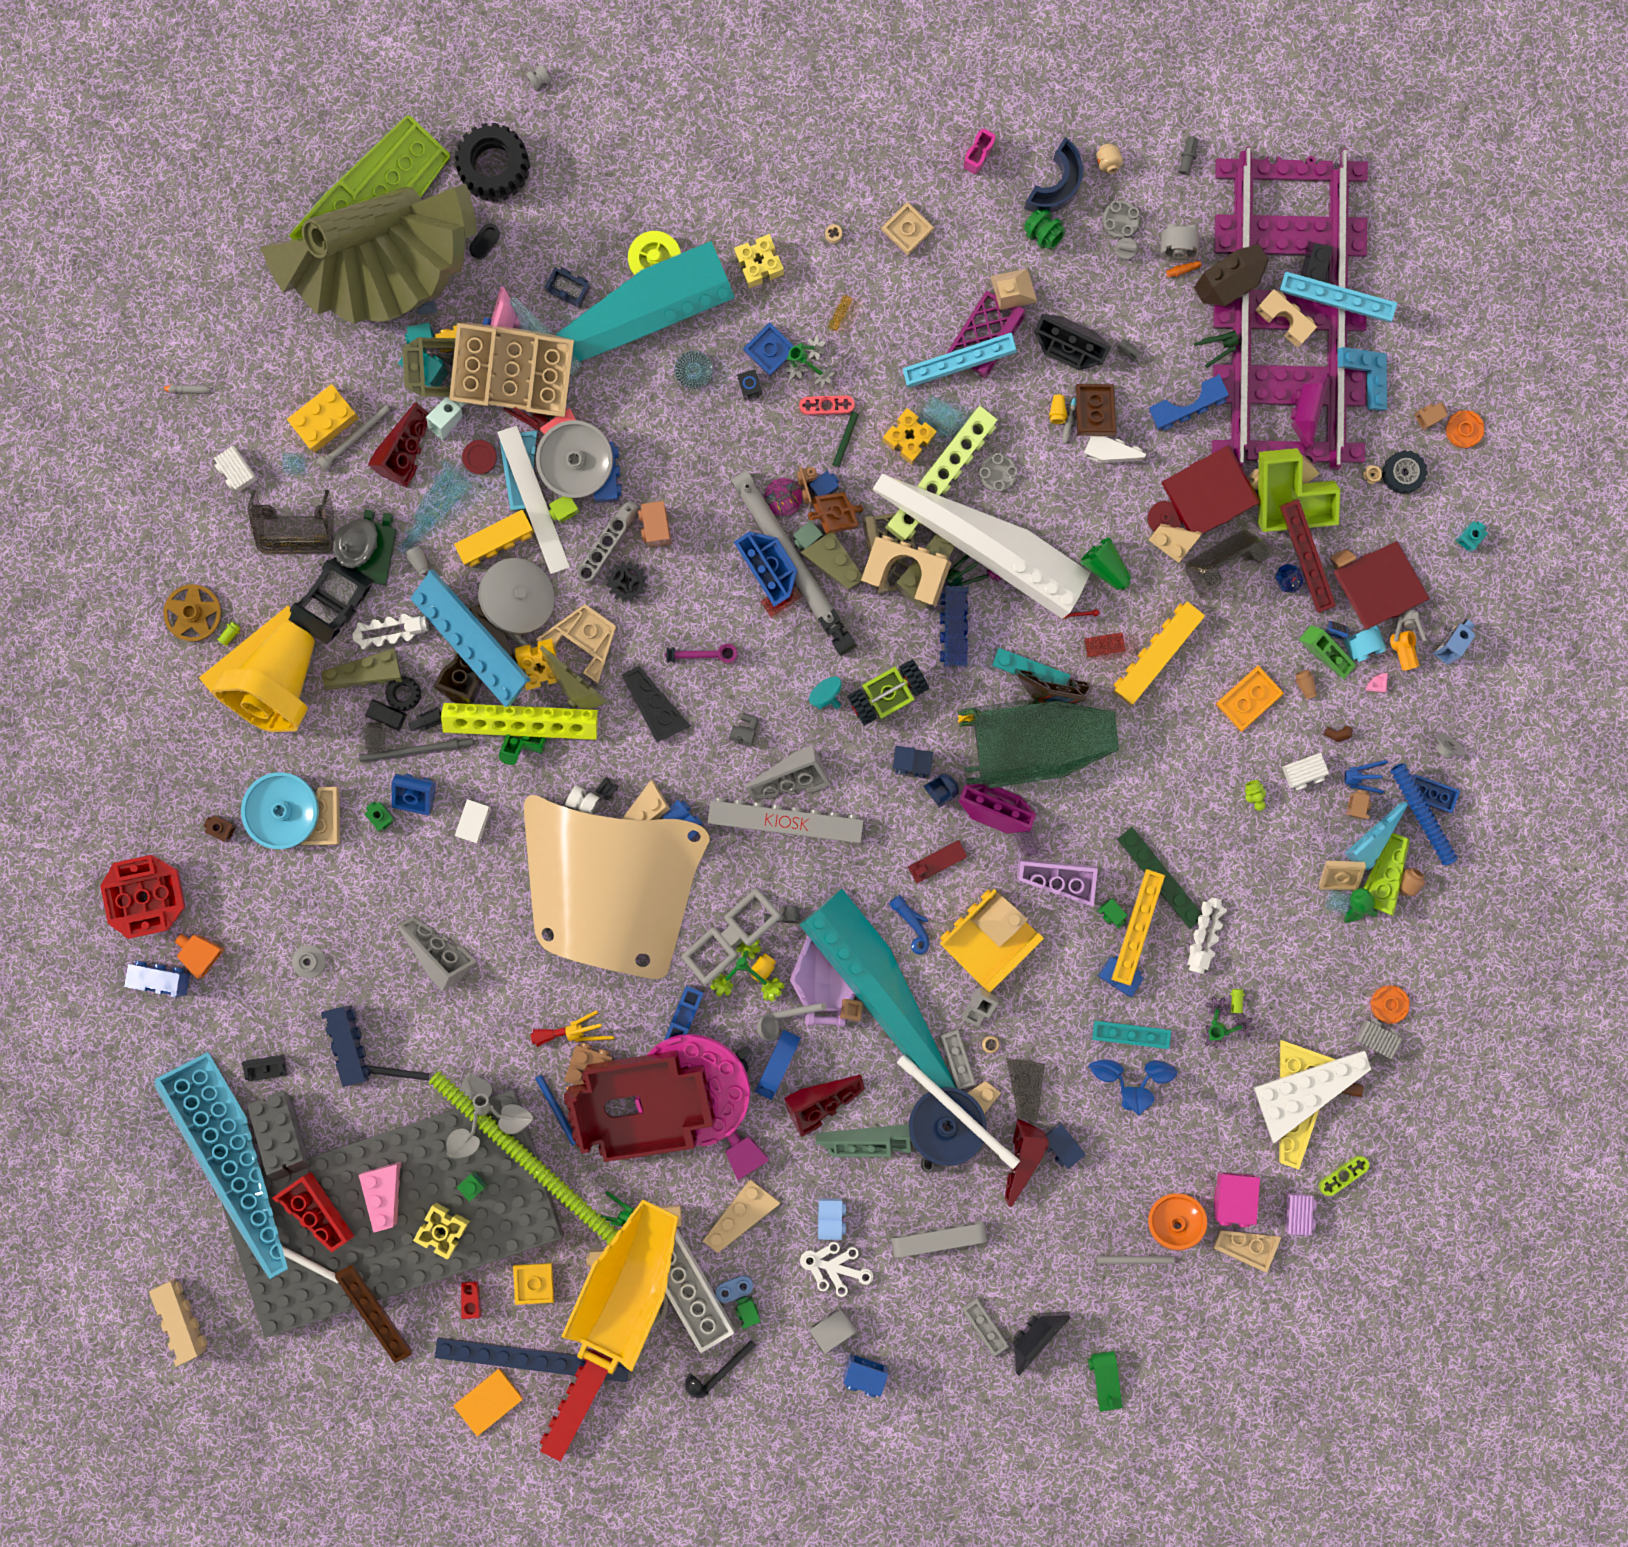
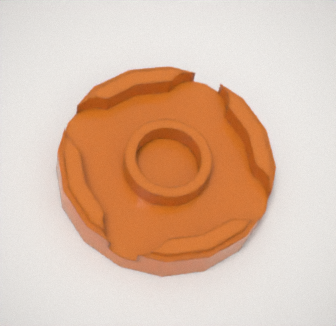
M1458 411L1446 423L1445 431L1447 438L1456 447L1464 449L1473 447L1484 436V422L1473 411Z
M1392 985L1383 986L1372 995L1370 1002L1371 1011L1381 1022L1388 1024L1398 1023L1407 1016L1410 1001L1406 992L1401 988Z

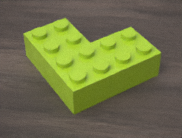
M1297 448L1259 452L1258 498L1261 503L1258 504V525L1262 532L1287 530L1279 506L1295 499L1300 500L1309 528L1339 525L1340 488L1335 481L1302 484L1303 456Z

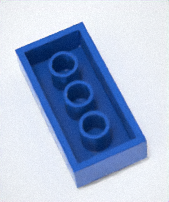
M1416 774L1412 775V779H1415L1414 784L1418 785L1417 789L1421 790L1420 794H1423V799L1427 801L1426 804L1435 809L1453 813L1460 790Z

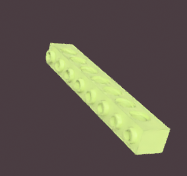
M979 406L916 487L927 491V486L931 485L935 488V494L940 495L942 493L945 495L951 487L949 482L959 477L962 473L960 468L963 464H969L974 457L971 455L975 449L979 450L985 443L983 438L986 434L990 436L995 430L996 426L994 424L997 419ZM973 426H978L981 429L980 435L973 432ZM962 441L969 443L970 448L968 450L962 447ZM950 456H956L958 464H952ZM940 470L946 472V479L939 477L938 472ZM899 508L885 528L901 541L906 540V538L910 540L916 533L914 529L918 523L922 525V523L912 517V524H906L904 516L908 514Z

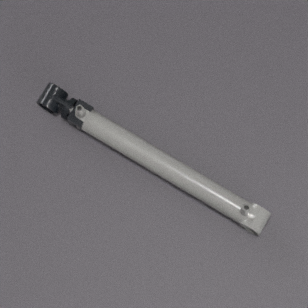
M745 470L730 479L764 535L777 537L798 571L794 583L815 614L823 630L827 631L828 637L833 636L834 639L831 642L838 654L842 657L856 648L857 645L848 631L843 632L842 628H844V625L840 623L839 615L819 587L760 493L749 472Z

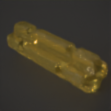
M843 295L841 304L838 305L833 315V320L828 325L829 329L838 331L840 323H842L852 302L851 297Z

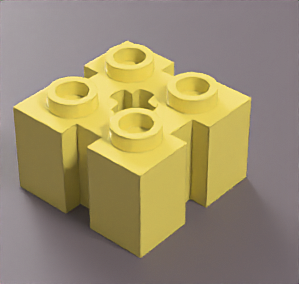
M770 234L755 239L756 245L751 247L749 243H745L734 248L740 268L745 266L743 276L749 289L762 284V278L768 276L772 280L784 275V269L779 256L773 257L775 246ZM757 259H760V260L762 259V263H761V264H758V262H756V260H757Z
M435 1203L425 1218L429 1223H424L420 1227L413 1241L425 1248H428L430 1245L436 1247L434 1253L448 1260L459 1243L455 1238H460L464 1234L470 1220L458 1214L452 1217L448 1215L449 1209ZM443 1227L446 1232L444 1234H440V1230L438 1228Z

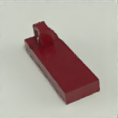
M959 840L908 866V869L917 884L965 859L967 855Z

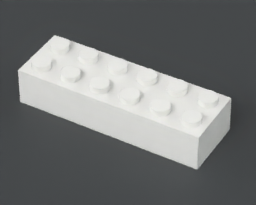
M677 1228L666 1294L699 1352L702 1353L733 1335L735 1328Z

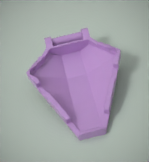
M807 935L790 981L803 1006L824 1002L826 1010L818 1012H837V1017H815L814 1012L807 1013L805 1024L806 1026L824 1024L844 1027L845 1019H840L842 999L853 1000L855 994Z

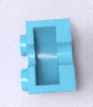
M1378 625L1343 639L1352 661L1357 659L1360 662L1369 658V653L1375 652L1377 655L1387 651L1386 643Z

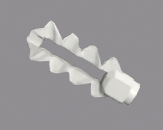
M401 614L399 621L392 617L385 618L384 623H381L379 620H372L370 626L359 622L352 634L353 641L358 643L362 650L367 649L372 643L377 647H381L384 645L385 640H388L390 644H396L401 636L405 641L409 642L415 635L429 631V623L426 616L410 617L406 614ZM404 624L406 631L369 639H363L364 635L362 634V632Z
M1211 898L1207 902H1203L1201 907L1202 915L1198 917L1199 929L1195 930V944L1190 946V956L1187 965H1190L1189 970L1196 973L1204 974V971L1209 968L1211 958L1215 956V952L1210 947L1219 941L1215 931L1220 930L1223 924L1218 919L1227 911L1226 908L1222 907L1221 900L1217 898ZM1211 907H1213L1215 913L1214 915H1212V924L1211 927L1208 929V939L1206 944L1204 945V951H1201V944L1204 942L1206 935L1205 929L1208 927L1210 920L1209 915L1212 913Z

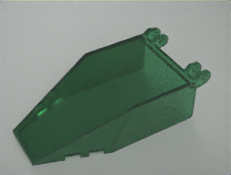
M1034 699L970 707L958 711V715L966 716L973 714L974 720L959 722L960 727H975L979 766L965 767L964 770L968 773L979 771L980 777L967 778V784H984L988 788L1063 778L1119 750L1114 711L1056 700Z

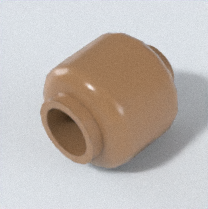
M1406 868L1403 871L1399 893L1403 896H1416L1425 885L1424 874L1416 868Z

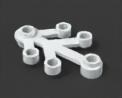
M831 1241L828 1246L817 1252L812 1250L805 1251L800 1258L801 1266L806 1270H811L820 1291H826L829 1288V1282L823 1278L818 1267L827 1270L836 1287V1294L840 1297H844L848 1290L837 1273L857 1278L864 1285H868L873 1281V1272L868 1268H863L859 1271L839 1265L848 1259L857 1258L858 1249L854 1246L849 1247L846 1252L830 1261H825L821 1258L829 1253L836 1254L839 1251L840 1246L836 1241ZM832 1244H836L838 1247L835 1251L830 1249ZM852 1249L856 1251L854 1256L849 1255V1251ZM811 1257L814 1261L812 1264H808L806 1259ZM868 1274L869 1279L863 1280L862 1275ZM821 1282H826L827 1286L825 1288H821L819 1284ZM840 1287L845 1288V1292L842 1294L838 1292Z

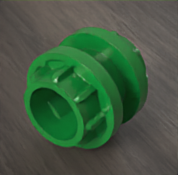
M1048 210L1034 211L1024 225L1027 238L1030 240L1037 238V246L1041 249H1053L1059 244L1065 234L1063 222L1058 218L1052 221V213Z

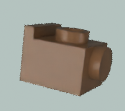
M1431 403L1414 414L1423 430L1443 420L1448 415L1443 403H1438L1435 406Z
M1357 790L1356 793H1350L1346 816L1364 820L1369 819L1370 815H1366L1371 808L1369 792Z

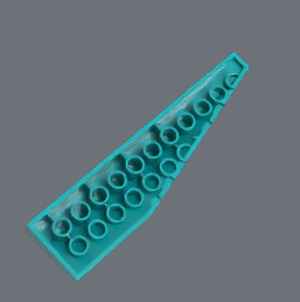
M841 888L799 925L858 999L863 1002V1005L899 1050L914 1062L939 1088L950 1087L957 1089L890 947Z

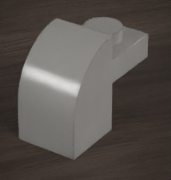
M977 988L970 996V1002L963 1011L961 1019L979 1027L984 1017L990 1018L998 1005V997L981 988Z

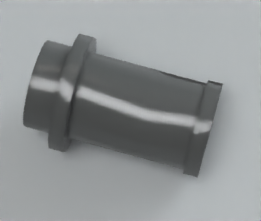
M1124 338L1117 348L1119 352L1122 351L1134 362L1142 352L1130 344L1129 339L1126 340Z

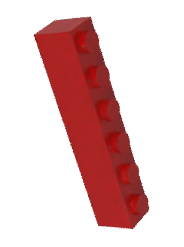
M589 1348L587 1350L609 1362L613 1360V1358L593 1348L592 1350ZM583 1358L586 1360L584 1366L580 1365L575 1373V1377H577L575 1383L571 1382L566 1390L568 1394L566 1400L562 1399L557 1408L559 1410L557 1417L553 1415L548 1425L551 1427L549 1432H544L539 1442L542 1444L540 1452L560 1462L608 1373L607 1369Z

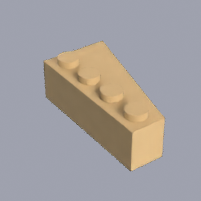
M176 1278L150 1290L149 1293L157 1315L163 1318L161 1320L162 1330L169 1335L170 1343H167L169 1350L174 1351L177 1359L173 1360L174 1364L179 1366L208 1349L206 1346L208 1343L206 1337L203 1334L201 1335L198 1329L199 1322L196 1317L192 1316L190 1311L191 1304L184 1298L182 1294L183 1287L179 1281H176Z

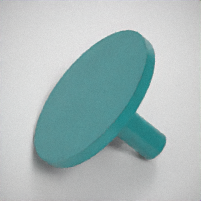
M836 676L829 677L816 685L809 696L810 704L819 710L830 704L835 709H839L841 704L835 697L842 687L840 678Z

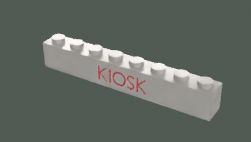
M715 797V801L710 800L708 824L861 843L863 820H859L860 816L848 815V818L840 817L841 813L829 812L828 816L821 815L822 811L810 810V813L802 812V808L791 807V811L783 810L784 806L772 805V808H766L763 803L753 802V806L745 805L746 801L734 800V803H727V799Z

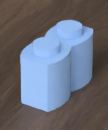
M819 1198L818 1239L842 1240V1235H845L846 1223H842V1215H846V1203H842V1198Z

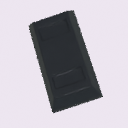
M374 699L371 700L365 717L399 732L407 716L406 713Z

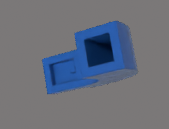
M783 1030L754 1091L755 1093L770 1100L773 1099L801 1037Z

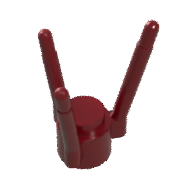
M506 407L503 408L505 412L539 432L541 431L540 428L549 421L546 418L547 414L534 413L530 417L517 407L513 408L517 413Z

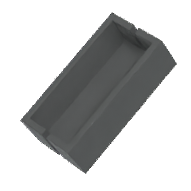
M284 1090L267 1096V1101L263 1098L247 1105L266 1176L274 1181L291 1175L290 1170L296 1173L311 1166L292 1097Z

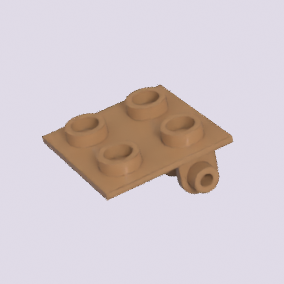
M799 465L797 479L799 486L804 487V490H802L803 500L805 504H809V507L812 508L807 485L817 478V471L814 467L802 469L801 465Z

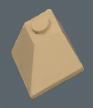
M1028 268L991 276L1000 310L1037 303Z
M997 893L971 921L1000 947L1028 919L1003 896Z

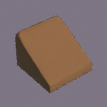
M1344 549L1331 556L1330 560L1335 569H1339L1356 560V556L1349 550Z

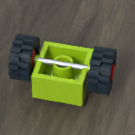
M913 659L899 666L905 679L901 677L895 666L863 684V691L860 688L847 696L855 714L864 726L878 719L875 712L879 719L882 720L912 703L915 699L907 686H909L915 696L929 690L927 681Z

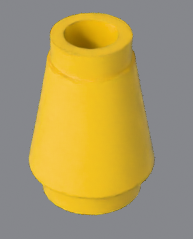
M1060 394L1054 395L1049 413L1050 422L1057 425L1064 424L1068 418L1065 396Z

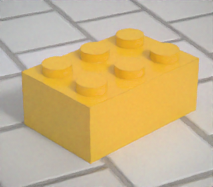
M331 384L287 418V421L306 445L316 453L358 420L359 416Z

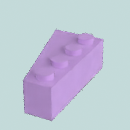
M1029 859L1018 860L1017 879L1019 881L1094 907L1098 871L1096 866Z

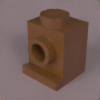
M217 815L208 817L204 823L205 833L223 842L230 841L237 827L236 824ZM216 824L220 826L219 831L214 829Z

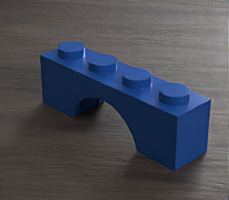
M1219 374L1202 382L1201 394L1193 404L1179 407L1171 404L1168 400H1164L1149 407V412L1158 431L1162 429L1164 432L1173 428V424L1178 421L1184 423L1190 420L1191 415L1195 413L1201 415L1209 410L1208 407L1214 404L1217 407L1226 403L1229 394Z

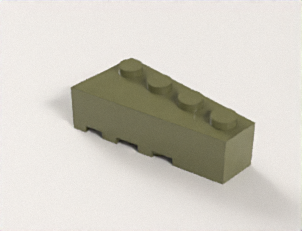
M936 534L924 549L929 550V554L934 556L936 553L947 556L946 560H948L955 546ZM915 559L894 587L923 611L927 603L914 599L922 576L921 567Z

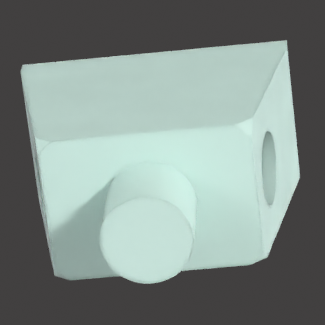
M448 397L444 398L427 415L428 429L441 440H444L461 420V408L466 403L452 401Z

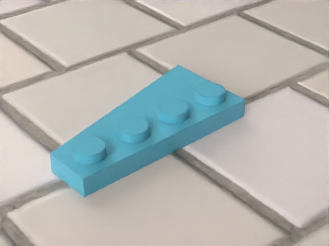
M537 431L522 432L520 435L531 465L534 468ZM500 441L510 511L526 510Z

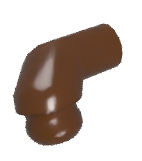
M1327 726L1323 735L1335 742H1342L1352 737L1353 729L1350 726H1344L1342 730L1335 731Z

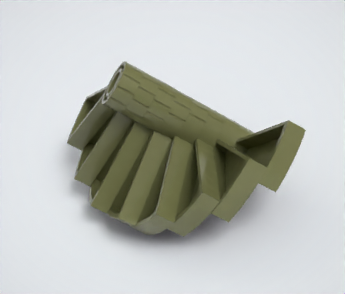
M466 184L421 200L413 188L405 186L308 219L302 226L303 238L273 242L260 248L268 268L281 291L284 293L295 289L307 305L317 314L331 310L337 316L353 324L363 320L383 322L413 311L441 295L450 275L462 270L465 238L477 234L476 220Z

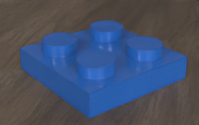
M769 322L743 348V351L768 376H771L787 360L789 350L794 345Z

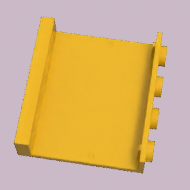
M995 889L985 891L981 896L983 900L978 905L976 903L971 905L967 910L969 914L965 918L961 916L953 924L955 928L951 932L947 930L940 937L942 941L939 943L989 993L1044 939L1025 922L1015 934L999 947L971 921L997 894Z

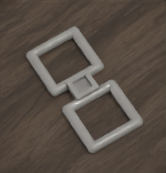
M755 888L724 916V920L729 924L727 929L720 933L716 927H712L686 950L681 957L702 984L708 985L738 958L739 955L735 948L742 941L747 946H751L781 919V913L758 888ZM757 898L772 916L749 937L734 920V917ZM714 936L729 956L706 976L691 956Z

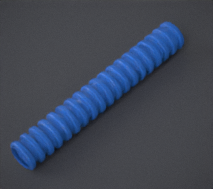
M1400 763L1394 766L1390 773L1394 774L1393 778L1396 779V784L1399 785V789L1405 795L1404 798L1408 800V805H1411L1410 808L1413 810V814L1416 815V819L1419 820L1418 823L1422 825V830H1425V835H1428L1427 839L1431 840L1430 844L1436 850V855H1439V860H1442L1441 864L1450 865L1454 863L1458 856L1452 849L1451 844H1449V840L1446 839V835L1443 834L1444 831L1440 829V824H1437L1438 821L1435 819V815L1432 814V810L1429 809L1430 806L1426 804V799H1423V794H1420L1421 790L1417 789L1418 785L1414 784L1415 779H1412V774L1406 768L1407 765Z

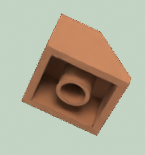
M664 501L641 504V510H638L640 522L643 521L644 529H641L644 543H647L649 548L671 545L668 516Z

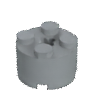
M1177 224L1167 225V229L1161 233L1160 257L1162 259L1166 257V261L1175 263H1187L1190 258H1193V261L1199 257L1200 242L1198 227L1195 225H1188L1187 227Z

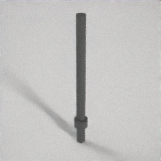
M454 738L449 739L447 742L360 754L359 760L360 762L445 749H451V751L458 750L459 747L474 745L473 738L460 740Z

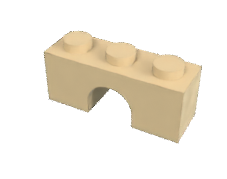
M1275 289L1255 310L1268 323L1277 316L1287 318L1290 327L1284 337L1297 348L1317 328L1312 318L1304 316L1297 305L1289 303L1286 300V296Z

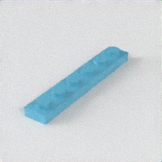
M1290 272L1284 273L1279 290L1282 293L1389 323L1393 320L1397 302Z
M1011 332L905 367L903 372L906 385L910 388L1017 353L1013 334Z

